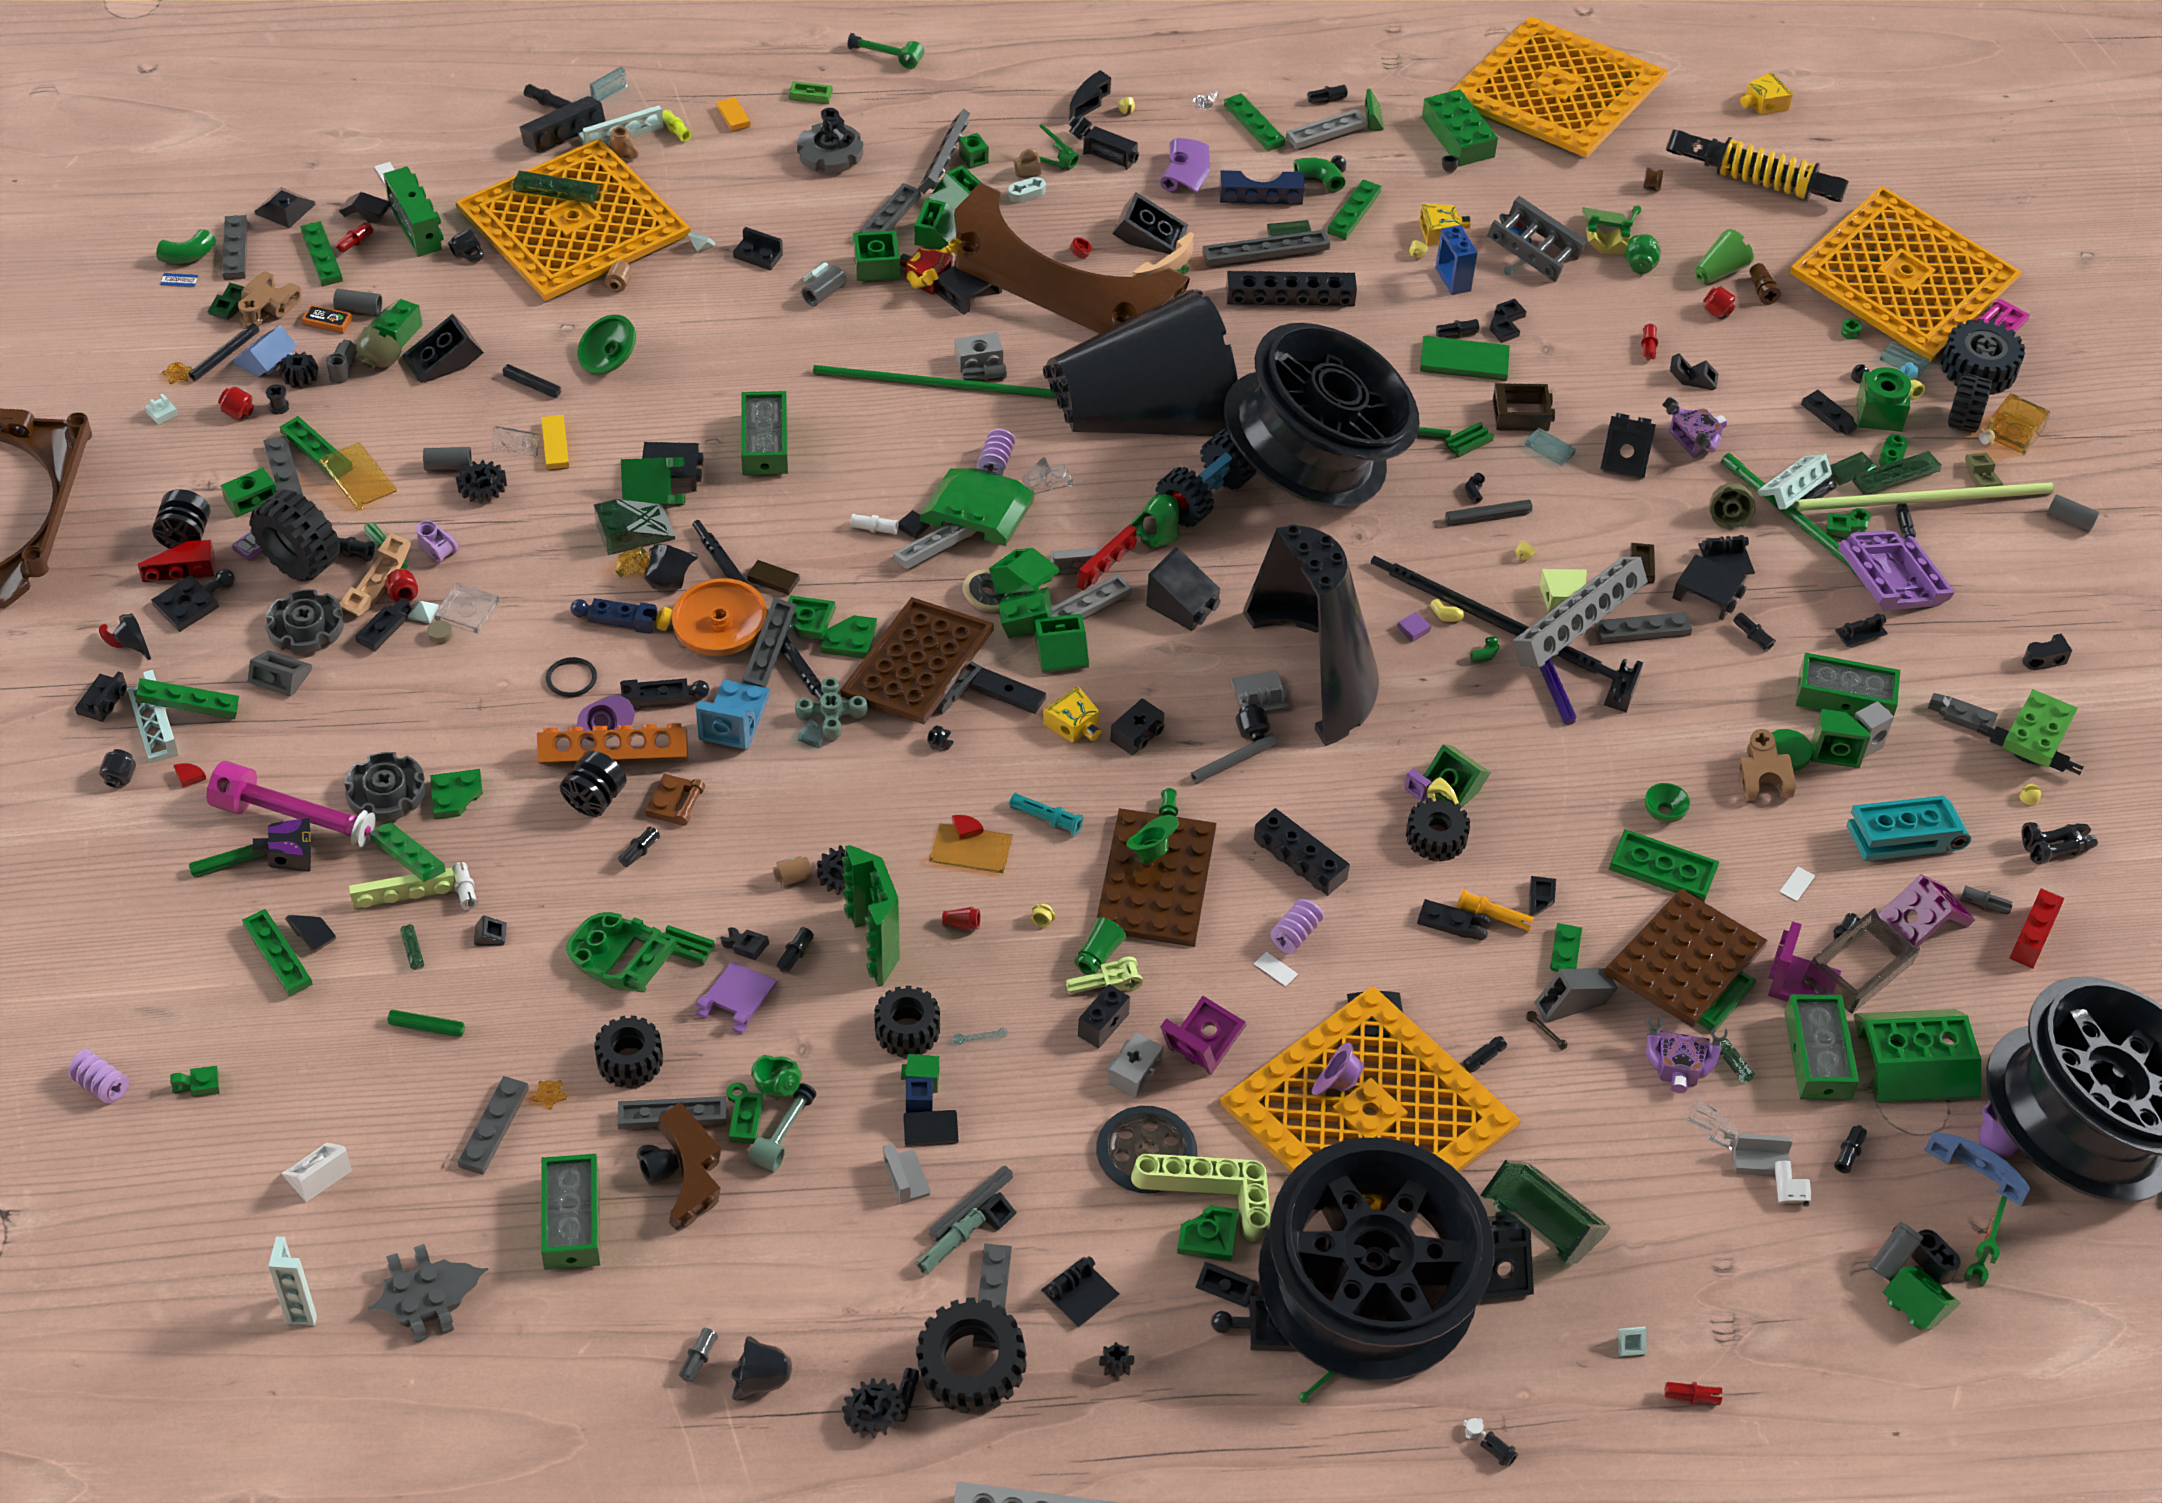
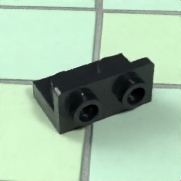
M744 227L742 230L743 239L733 250V258L772 270L783 256L782 239Z
M119 671L114 677L99 674L76 705V714L103 722L107 715L113 711L120 697L126 693L127 683L124 674Z

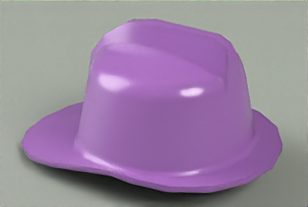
M608 696L583 708L578 715L577 726L583 727V731H593L592 726H607V730H617L618 725H632L635 716L634 707L623 696ZM587 737V738H586L587 740L594 742V739H593V738H590V737Z
M1345 1043L1334 1053L1328 1066L1314 1083L1312 1088L1313 1095H1320L1329 1087L1339 1091L1348 1090L1356 1084L1364 1064L1352 1053V1044Z

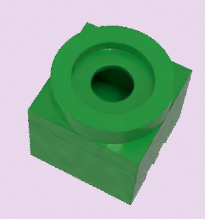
M1889 367L1877 368L1871 372L1864 371L1856 397L1857 414H1859L1858 427L1903 431L1910 410L1911 381L1906 374Z

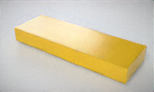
M564 415L541 417L547 470L570 468Z

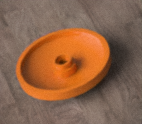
M729 578L710 579L690 587L678 598L672 611L673 629L678 640L688 649L708 656H726L747 649L758 640L767 617L766 603L759 591L745 582Z

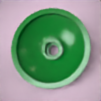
M614 314L604 316L590 325L584 332L578 345L577 356L580 365L589 373L597 375L612 372L622 366L630 357L636 343V330L632 322L622 315Z

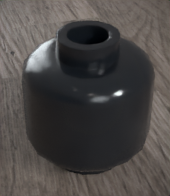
M1249 704L1240 708L1239 713L1235 717L1241 737L1251 739L1252 742L1265 737L1264 734L1270 729V723L1265 710L1256 704Z
M114 749L113 752L105 754L99 769V775L105 780L104 783L106 785L118 788L119 785L130 783L136 768V762L132 759L133 755L121 749Z

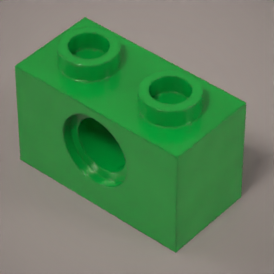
M263 467L221 484L224 501L236 518L253 511L277 491L274 481Z

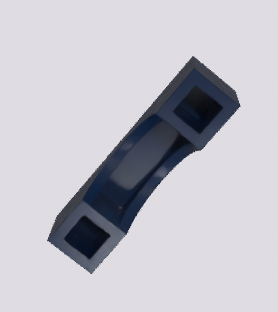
M1220 170V203L1303 204L1305 189L1303 172H1282L1273 181L1257 182L1247 178L1242 171Z

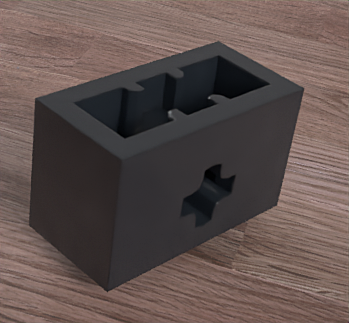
M1140 699L1111 725L1110 741L1133 756L1138 750L1144 749L1154 736L1161 734L1165 727V713L1145 699Z
M1108 984L1079 1017L1078 1036L1099 1049L1129 1015L1130 996Z

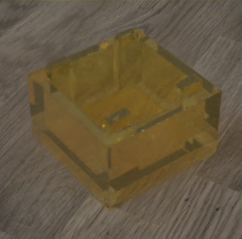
M2010 393L1992 415L1987 429L1994 432V441L2025 455L2044 431L2050 411Z

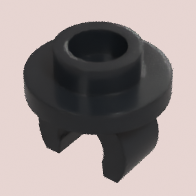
M934 726L927 736L931 749H950L954 743L953 740L947 739L951 731L943 729L942 726Z

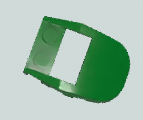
M602 912L590 916L577 928L568 940L566 951L580 971L600 983L614 989L645 993V986L673 952L678 951L676 939L673 937L670 940L665 939L659 929L644 925L643 920L635 917L632 920L624 919L622 914ZM635 940L645 943L620 975H608Z

